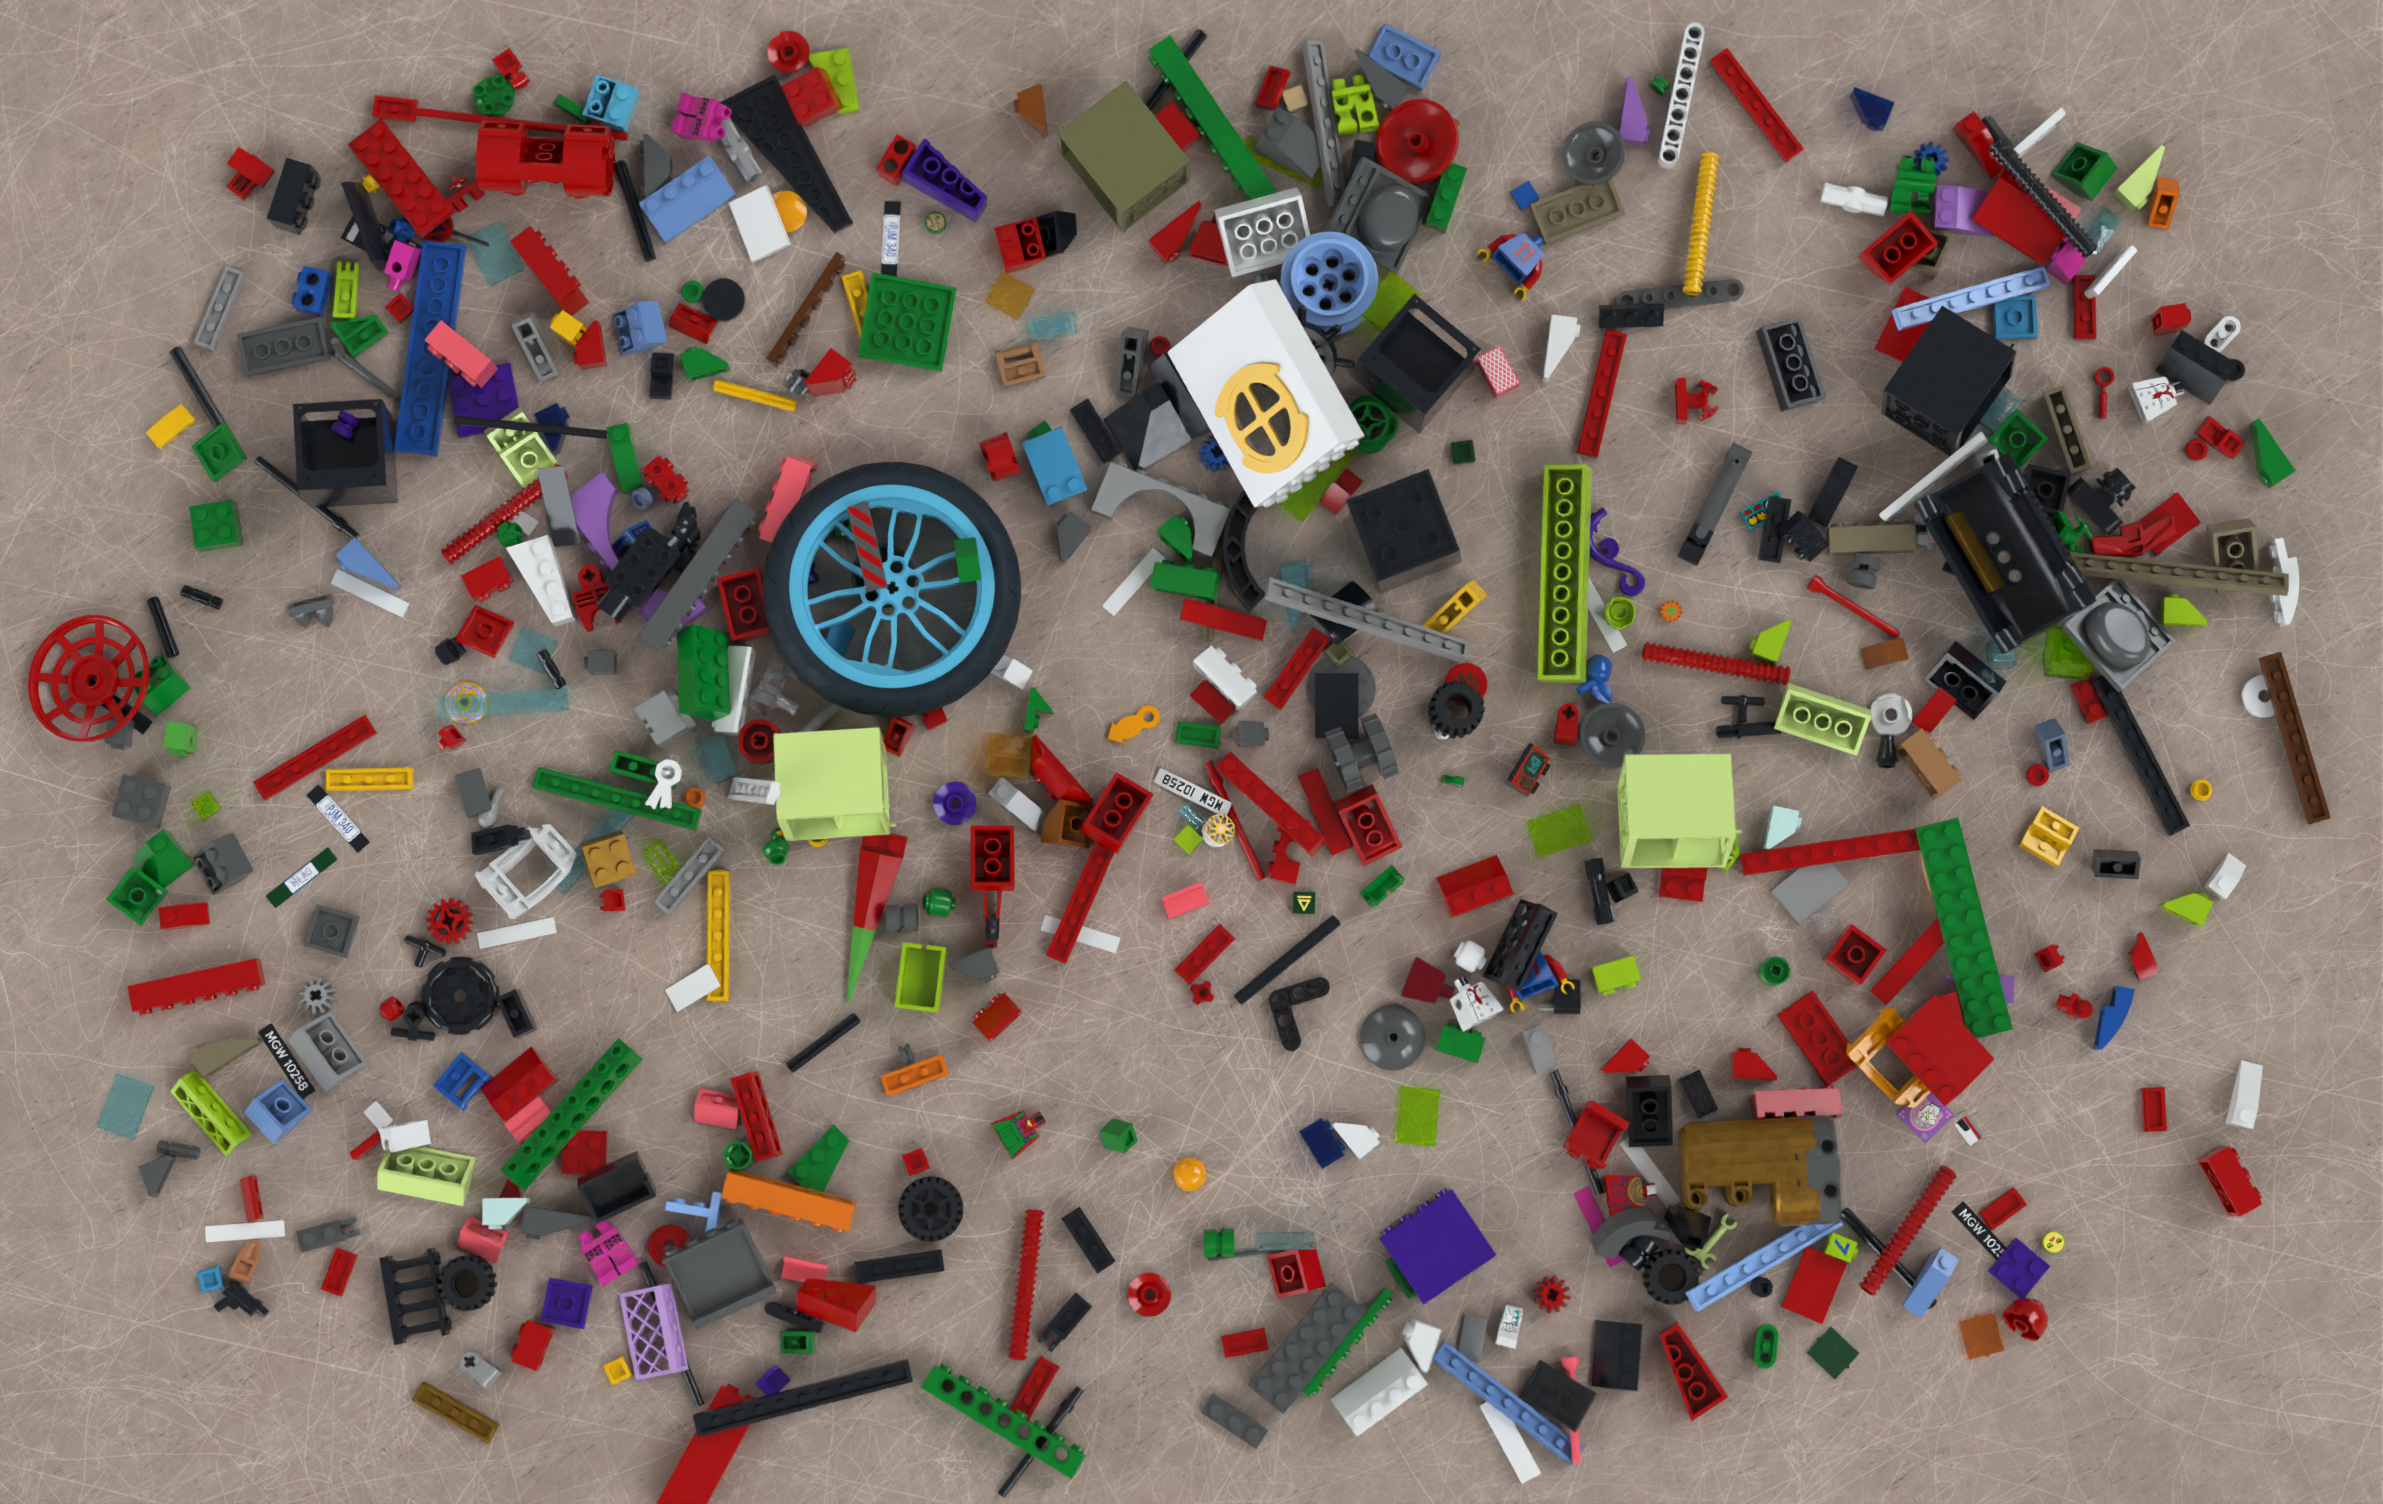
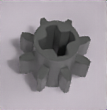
M804 369L790 371L786 377V380L789 381L787 384L788 390L795 395L809 393L805 380L810 373Z

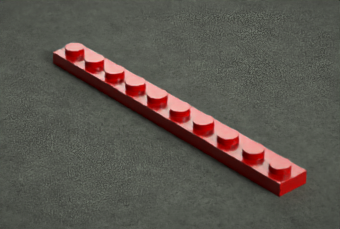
M1915 829L1743 853L1740 854L1743 876L1920 851Z

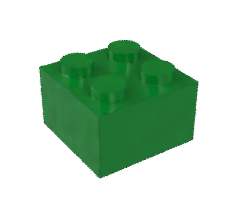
M225 500L189 506L196 550L207 552L244 546L238 503L233 500Z

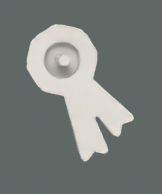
M665 759L657 764L655 776L659 783L645 803V805H651L653 809H656L660 798V808H672L671 786L678 783L682 776L680 765L676 761Z

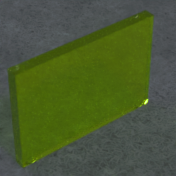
M1391 270L1377 288L1372 304L1362 316L1382 332L1414 293L1418 297L1421 294Z
M1580 804L1527 821L1538 858H1543L1544 856L1592 841Z
M1401 1086L1396 1143L1435 1146L1440 1090Z

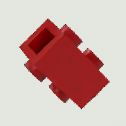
M658 455L643 468L646 473L644 478L651 486L654 484L660 489L658 494L665 502L670 500L672 504L680 503L688 496L687 492L689 489L686 485L689 482L681 473L676 475L672 469L675 466L667 457L662 459Z

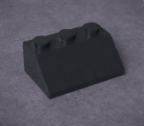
M2181 330L2155 372L2173 383L2181 382L2186 391L2211 405L2236 368L2237 363Z
M1956 640L1923 679L1935 690H1938L1941 686L1955 697L1957 701L1954 705L1973 720L1999 694L2006 683L2005 679Z
M1596 1320L1591 1386L1638 1391L1642 1324Z

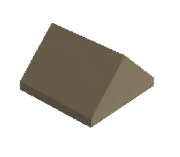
M1926 228L1939 244L1909 269L1934 279L1939 273L1956 235L1951 232Z

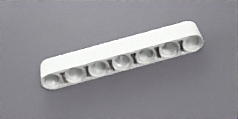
M1691 23L1687 26L1681 43L1658 154V163L1664 169H1670L1675 166L1681 150L1704 38V28L1699 23ZM1696 31L1699 37L1691 38L1688 32ZM1691 51L1695 58L1688 59L1684 53ZM1683 71L1688 72L1691 78L1683 79L1680 73ZM1683 92L1686 95V99H1678L1676 93ZM1674 112L1680 113L1681 116H1682V119H1681V120H1675V119H1673V118H1672V113H1674ZM1675 133L1678 140H1670L1667 134ZM1670 153L1674 160L1666 161L1663 154Z

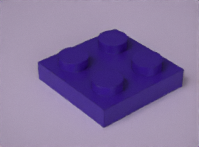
M2014 1238L1987 1272L2018 1298H2025L2049 1269L2050 1265L2020 1240Z
M549 1277L540 1321L585 1329L593 1285Z

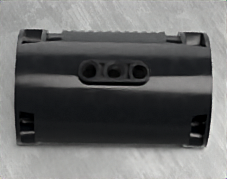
M2009 452L1986 463L1936 493L1929 494L1914 503L1923 522L1990 636L1997 644L2001 654H2005L2035 639L2097 601L2063 540ZM1962 511L2002 579L2003 587L1987 593L1947 525L1946 517ZM1989 534H1996L1999 537V542L1997 544H1990L1987 541V536ZM2000 553H2008L2010 560L2007 563H2001L1998 560ZM2011 571H2018L2021 574V579L2013 582L2009 579V573Z

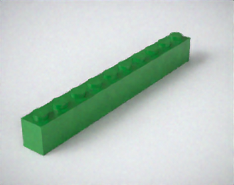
M1171 35L1151 47L1148 60L1154 68H1159L1161 71L1160 77L1165 85L1170 84L1174 90L1172 95L1178 103L1182 102L1185 106L1184 113L1190 121L1192 119L1197 124L1195 128L1200 133V136L1202 138L1206 137L1210 143L1208 148L1214 156L1216 154L1221 159L1220 165L1224 172H1229L1234 179L1231 181L1238 191L1242 190L1244 193V201L1278 193Z

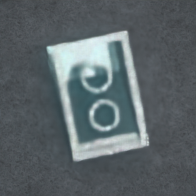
M1306 559L1280 564L1281 581L1308 589L1313 573L1311 564L1307 565ZM1286 607L1291 633H1295L1302 611Z

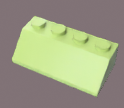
M1788 683L1780 703L1774 729L1857 756L1871 719V710Z
M420 1146L396 1152H390L389 1148L386 1150L378 1169L377 1189L463 1206L470 1189L476 1157Z

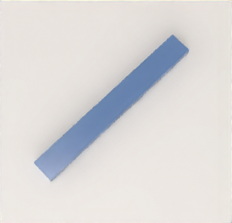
M1442 1341L1432 1357L1435 1363L1569 1465L1573 1464L1571 1437L1446 1341ZM1580 1445V1452L1584 1448L1582 1445Z

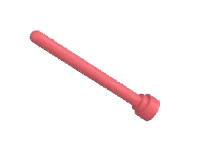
M1578 1357L1561 1358V1367H1564L1566 1375L1575 1380V1371H1577V1366H1579ZM1578 1428L1576 1432L1570 1430L1572 1462L1574 1464L1581 1462Z

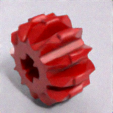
M1546 1276L1544 1277L1545 1285L1539 1281L1536 1283L1541 1290H1533V1293L1540 1294V1297H1536L1534 1302L1543 1301L1539 1305V1309L1542 1310L1547 1305V1313H1551L1552 1306H1554L1555 1311L1558 1313L1560 1312L1558 1304L1564 1308L1567 1307V1304L1562 1300L1563 1298L1569 1300L1571 1296L1564 1295L1563 1292L1569 1291L1570 1288H1561L1565 1283L1563 1279L1556 1284L1557 1277L1553 1276L1550 1283ZM1551 1288L1552 1291H1557V1294L1554 1296L1555 1300L1552 1301L1551 1298L1547 1299L1546 1297Z

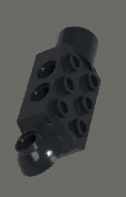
M692 514L687 519L684 517L680 519L671 532L674 535L671 540L655 529L645 528L606 578L609 588L596 605L619 623L633 606L643 608L682 558L680 549L683 545L687 544L690 546L701 531L697 528L695 516Z

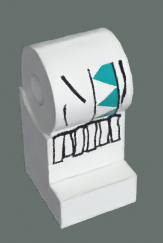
M1505 1305L1495 1339L1496 1344L1516 1348L1523 1308Z

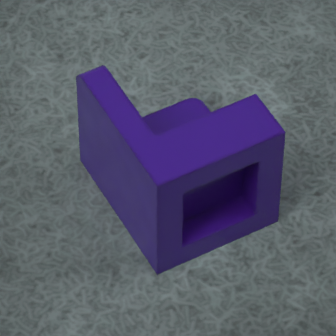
M775 1364L755 1385L765 1395L780 1392L791 1379Z

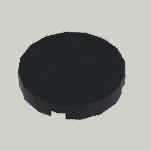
M720 278L706 286L703 292L702 303L705 311L711 318L727 322L735 319L742 313L745 305V295L737 282Z

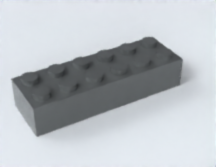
M1331 1282L1250 1382L1249 1387L1284 1414L1365 1314L1366 1310Z

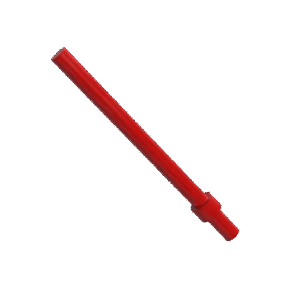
M1212 760L1205 762L1204 766L1209 774V782L1212 788L1215 787L1219 797L1231 802L1223 786L1224 781L1221 775H1218ZM1231 805L1227 816L1234 823L1235 833L1257 881H1261L1266 877Z

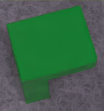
M1111 1119L1100 1130L1104 1147L1109 1150L1126 1153L1138 1141L1133 1123Z

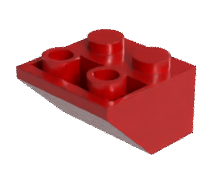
M1036 217L994 227L1006 274L1027 269L1047 259Z

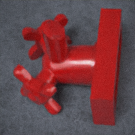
M1677 378L1675 380L1676 424H1685L1687 422V409H1701L1704 414L1698 418L1700 421L1711 418L1719 410L1718 405L1712 409L1708 405L1709 393L1715 395L1718 387L1702 379L1697 384L1698 387L1702 388L1701 392H1687L1686 378Z

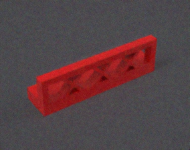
M758 1071L731 1078V1084L755 1162L783 1155Z

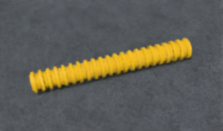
M1705 152L1700 155L1702 160L1699 163L1701 166L1699 167V179L1697 180V192L1695 193L1697 198L1694 200L1696 204L1693 207L1695 210L1693 211L1694 217H1692L1693 223L1691 224L1692 230L1690 231L1691 236L1689 238L1691 242L1688 245L1690 248L1688 249L1689 255H1687L1688 261L1686 262L1687 268L1685 269L1687 274L1684 275L1686 280L1683 282L1684 287L1682 290L1689 295L1702 293L1701 287L1703 283L1701 281L1704 279L1702 275L1704 274L1703 268H1705V263L1703 262L1706 261V249L1708 248L1706 243L1709 241L1708 230H1710L1709 224L1711 223V211L1713 210L1711 205L1714 203L1713 198L1715 195L1713 192H1715L1714 186L1716 185V173L1718 172L1716 167L1719 165L1717 161L1720 158L1719 155L1713 152Z

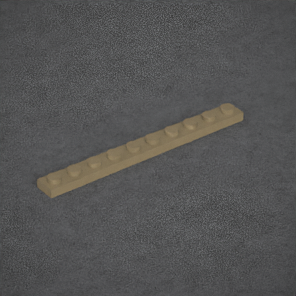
M2070 552L2083 576L2287 596L2289 591V574Z

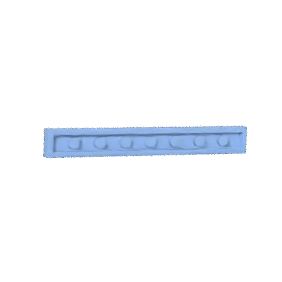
M2041 266L1895 308L1892 310V314L1898 331L1931 322L1942 306L1955 314H1959L2050 287L2051 284L2045 267Z
M1840 1221V1223L1796 1226L1685 1293L1695 1311H1700L1841 1227L1843 1223Z

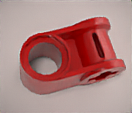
M1566 703L1558 710L1557 724L1554 732L1555 744L1576 745L1579 713L1574 704ZM1567 708H1570V712L1574 713V716H1570L1569 719H1566V715L1562 713Z

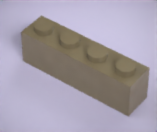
M2062 385L2043 392L2070 473L2077 474L2094 468L2095 466L2068 386Z
M1884 521L1875 522L1874 526H1866V523L1859 522L1853 523V526L1844 527V523L1831 524V527L1826 530V541L1829 544L1827 556L1853 555L1854 553H1913L1917 550L1915 524H1909V521H1897L1896 525H1887V522Z

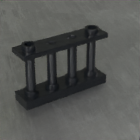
M435 1248L427 1249L428 1256L397 1262L393 1260L392 1256L379 1258L394 1345L407 1343L406 1338H409V1335L441 1329V1334L444 1336L449 1335V1330H452L451 1318L447 1317L444 1298H441L439 1294L442 1293L441 1289H438V1284H440L438 1265L441 1264V1257L439 1251L436 1252ZM430 1264L432 1277L404 1283L396 1281L395 1273H398V1270ZM430 1286L434 1287L435 1299L406 1305L400 1303L399 1295L404 1291ZM437 1308L439 1321L409 1327L403 1323L402 1316H405L406 1313Z

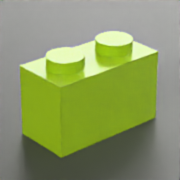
M1634 955L1590 968L1597 993L1603 992L1604 996L1616 993V988L1624 986L1625 990L1637 987L1636 982L1641 981Z

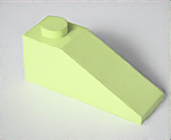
M2163 145L2113 193L2130 211L2135 207L2140 209L2149 201L2146 197L2152 190L2165 150Z

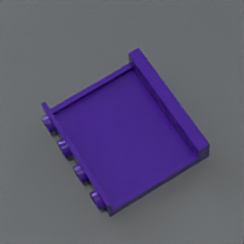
M1444 1188L1435 1194L1437 1199L1431 1203L1428 1200L1416 1207L1418 1212L1412 1216L1410 1213H1407L1399 1219L1400 1224L1394 1228L1392 1225H1389L1381 1231L1382 1236L1379 1237L1422 1304L1427 1303L1496 1256V1253L1452 1189L1447 1191Z

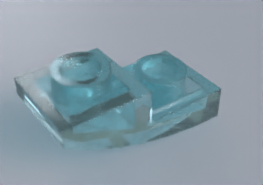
M1074 312L1028 318L1031 340L1077 333Z

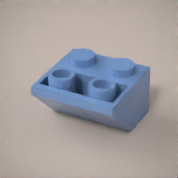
M658 301L636 302L612 314L621 355L655 349L667 343Z

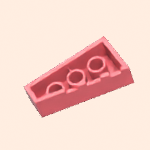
M796 454L782 460L779 471L782 473L780 479H776L772 491L775 493L773 499H769L765 511L768 514L766 519L760 523L758 532H761L759 538L771 543L773 542L776 532L785 517L803 497V492L806 493L808 488H810L812 483L810 473L812 469L817 470L819 463Z

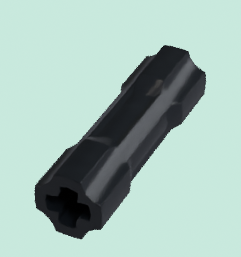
M1603 858L1584 861L1594 901L1593 910L1596 925L1615 922L1613 907L1609 901L1605 881L1606 872Z

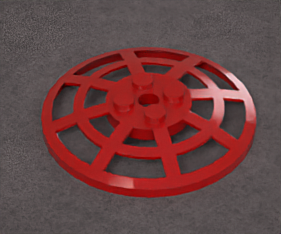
M84 615L61 624L42 642L31 663L28 677V693L36 717L47 730L58 737L73 742H95L117 733L135 716L146 696L150 669L145 647L130 627L108 616ZM95 623V636L84 638L72 645L64 636L79 626ZM104 624L120 628L131 639L123 647L117 641L104 637ZM58 642L65 652L57 661L53 674L40 673L46 655L52 646ZM95 644V651L92 655L82 657L77 651L86 645ZM104 644L110 645L119 651L112 661L103 657ZM136 645L142 656L143 678H135L134 664L129 655ZM71 657L75 664L71 668L69 676L61 675L65 663ZM124 660L128 666L129 678H119L117 667ZM96 675V676H97V682H96V684L93 685V686H90V679H91V677H93V676ZM39 682L51 683L52 696L57 706L47 714H45L40 702ZM59 684H68L71 697L64 702L60 696ZM118 687H127L123 699L117 705L112 697ZM141 687L135 705L129 714L124 717L121 710L128 702L133 688ZM76 703L87 706L84 718L74 715L68 709ZM106 703L111 712L104 716L93 718L95 707ZM63 714L69 720L82 724L78 736L63 732L51 721ZM113 717L116 719L118 724L111 730L97 736L87 737L91 725L103 723Z

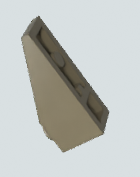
M250 1038L207 1044L202 1042L193 1048L194 1052L189 1054L202 1077H209L257 1047L263 1041L261 1038Z

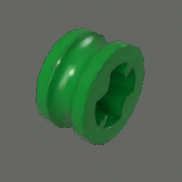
M1656 75L1654 77L1655 80L1650 81L1649 85L1656 93L1664 96L1665 90H1669L1671 86L1664 78Z

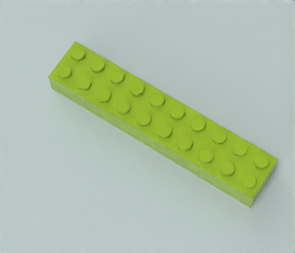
M1587 464L1544 465L1537 680L1543 683H1586L1592 468Z

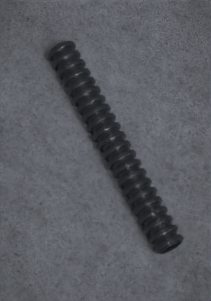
M2004 138L1994 142L1989 148V152L1994 153L1993 157L1998 158L1999 163L2002 162V167L2007 168V173H2011V177L2016 178L2015 182L2020 183L2019 186L2021 188H2025L2024 192L2029 193L2028 196L2033 198L2034 203H2038L2037 207H2041L2042 212L2047 213L2046 217H2050L2052 223L2055 222V227L2060 228V233L2063 232L2064 237L2069 238L2068 242H2072L2074 248L2077 247V252L2082 253V258L2091 255L2097 249L2098 244L2093 243L2092 238L2089 239V234L2084 233V228H2080V224L2075 223L2076 219L2071 218L2070 213H2066L2067 209L2062 208V204L2057 202V198H2053L2054 194L2049 193L2048 188H2044L2045 184L2040 183V179L2035 177V173H2031L2032 170L2027 168L2026 163H2022L2023 159L2018 158L2017 153H2013L2014 149L2009 148L2010 145L2008 143L2005 144Z

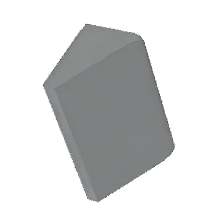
M1465 1314L1458 1351L1469 1360L1480 1362L1487 1318Z

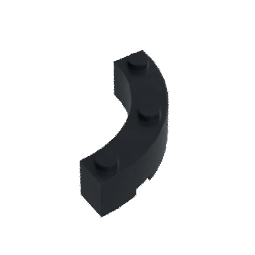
M1244 490L1233 505L1225 524L1222 538V559L1225 575L1233 593L1250 613L1265 597V592L1253 578L1246 561V531L1252 516L1259 507L1254 508Z

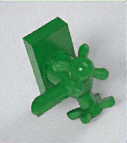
M2057 511L2051 522L2069 552L2077 551L2082 553L2083 548L2077 546L2076 542L2083 533L2089 539L2093 538L2088 525L2079 516H2076L2075 520L2079 526L2073 529L2064 511Z

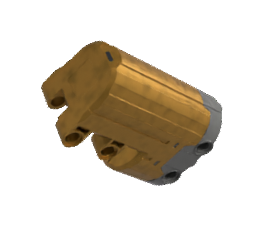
M1832 1115L1689 1122L1679 1129L1681 1201L1685 1208L1696 1209L1703 1207L1708 1200L1707 1188L1724 1187L1725 1200L1732 1207L1747 1205L1752 1199V1185L1768 1184L1772 1221L1778 1227L1840 1223V1162L1836 1129ZM1737 1191L1741 1194L1740 1202L1735 1197ZM1693 1193L1698 1198V1202L1696 1204H1694L1691 1200V1195Z

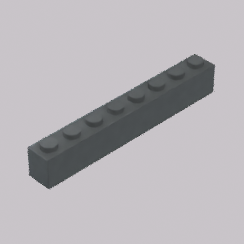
M737 498L733 500L636 637L638 641L655 653H658L661 649L664 651L672 642L669 638L673 632L678 633L684 625V622L681 621L685 615L690 616L696 608V605L693 604L697 598L702 599L708 591V588L705 586L709 580L715 581L720 574L718 568L721 563L726 565L732 556L730 551L733 546L738 548L744 537L742 534L745 529L750 531L756 520L753 518L757 514L756 511Z

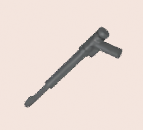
M338 338L331 340L333 347L330 350V354L334 355L335 358L339 359L351 370L356 371L388 397L391 396L399 403L401 402V397L391 387L364 368L345 351Z

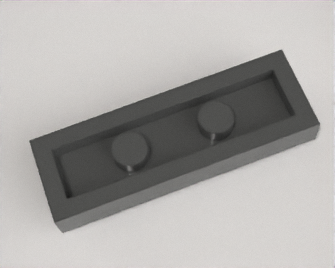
M1215 1394L1211 1396L1201 1413L1255 1449H1257L1268 1432L1267 1429Z

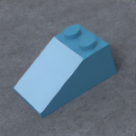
M1062 427L1022 442L1047 506L1087 490Z

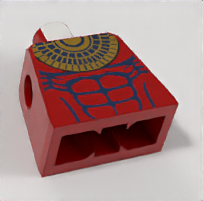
M1603 1176L1610 1217L1627 1209L1645 1207L1644 1197L1656 1196L1655 1184H1642L1641 1176Z

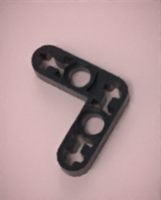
M1317 977L1275 990L1270 994L1269 1005L1281 1044L1287 1051H1295L1301 1044L1300 1034L1291 1006L1325 996L1330 989V984L1325 978ZM1317 981H1320L1321 984H1326L1323 993H1320L1319 990L1312 991L1314 996L1309 997V990L1306 984L1310 983V988L1315 987ZM1297 987L1303 988L1306 993L1305 997L1301 1000L1293 996V990ZM1275 994H1279L1280 997L1284 996L1285 1000L1282 1001L1283 1008L1287 1006L1289 1011L1275 1013V1010H1279L1278 1004L1272 1002L1275 999ZM1283 1014L1291 1018V1024L1287 1027H1282L1278 1021L1279 1017ZM1294 1027L1295 1032H1291L1292 1038H1297L1298 1041L1295 1043L1294 1048L1285 1044L1288 1036L1287 1033L1282 1035L1281 1030L1285 1031Z

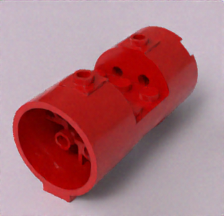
M482 120L478 128L476 149L478 187L481 191H498L518 196L525 194L528 182L548 181L551 184L563 182L564 191L567 196L577 199L589 196L610 197L614 186V180L611 178H613L615 169L614 137H611V126L568 124L564 133V139L529 138L525 122Z

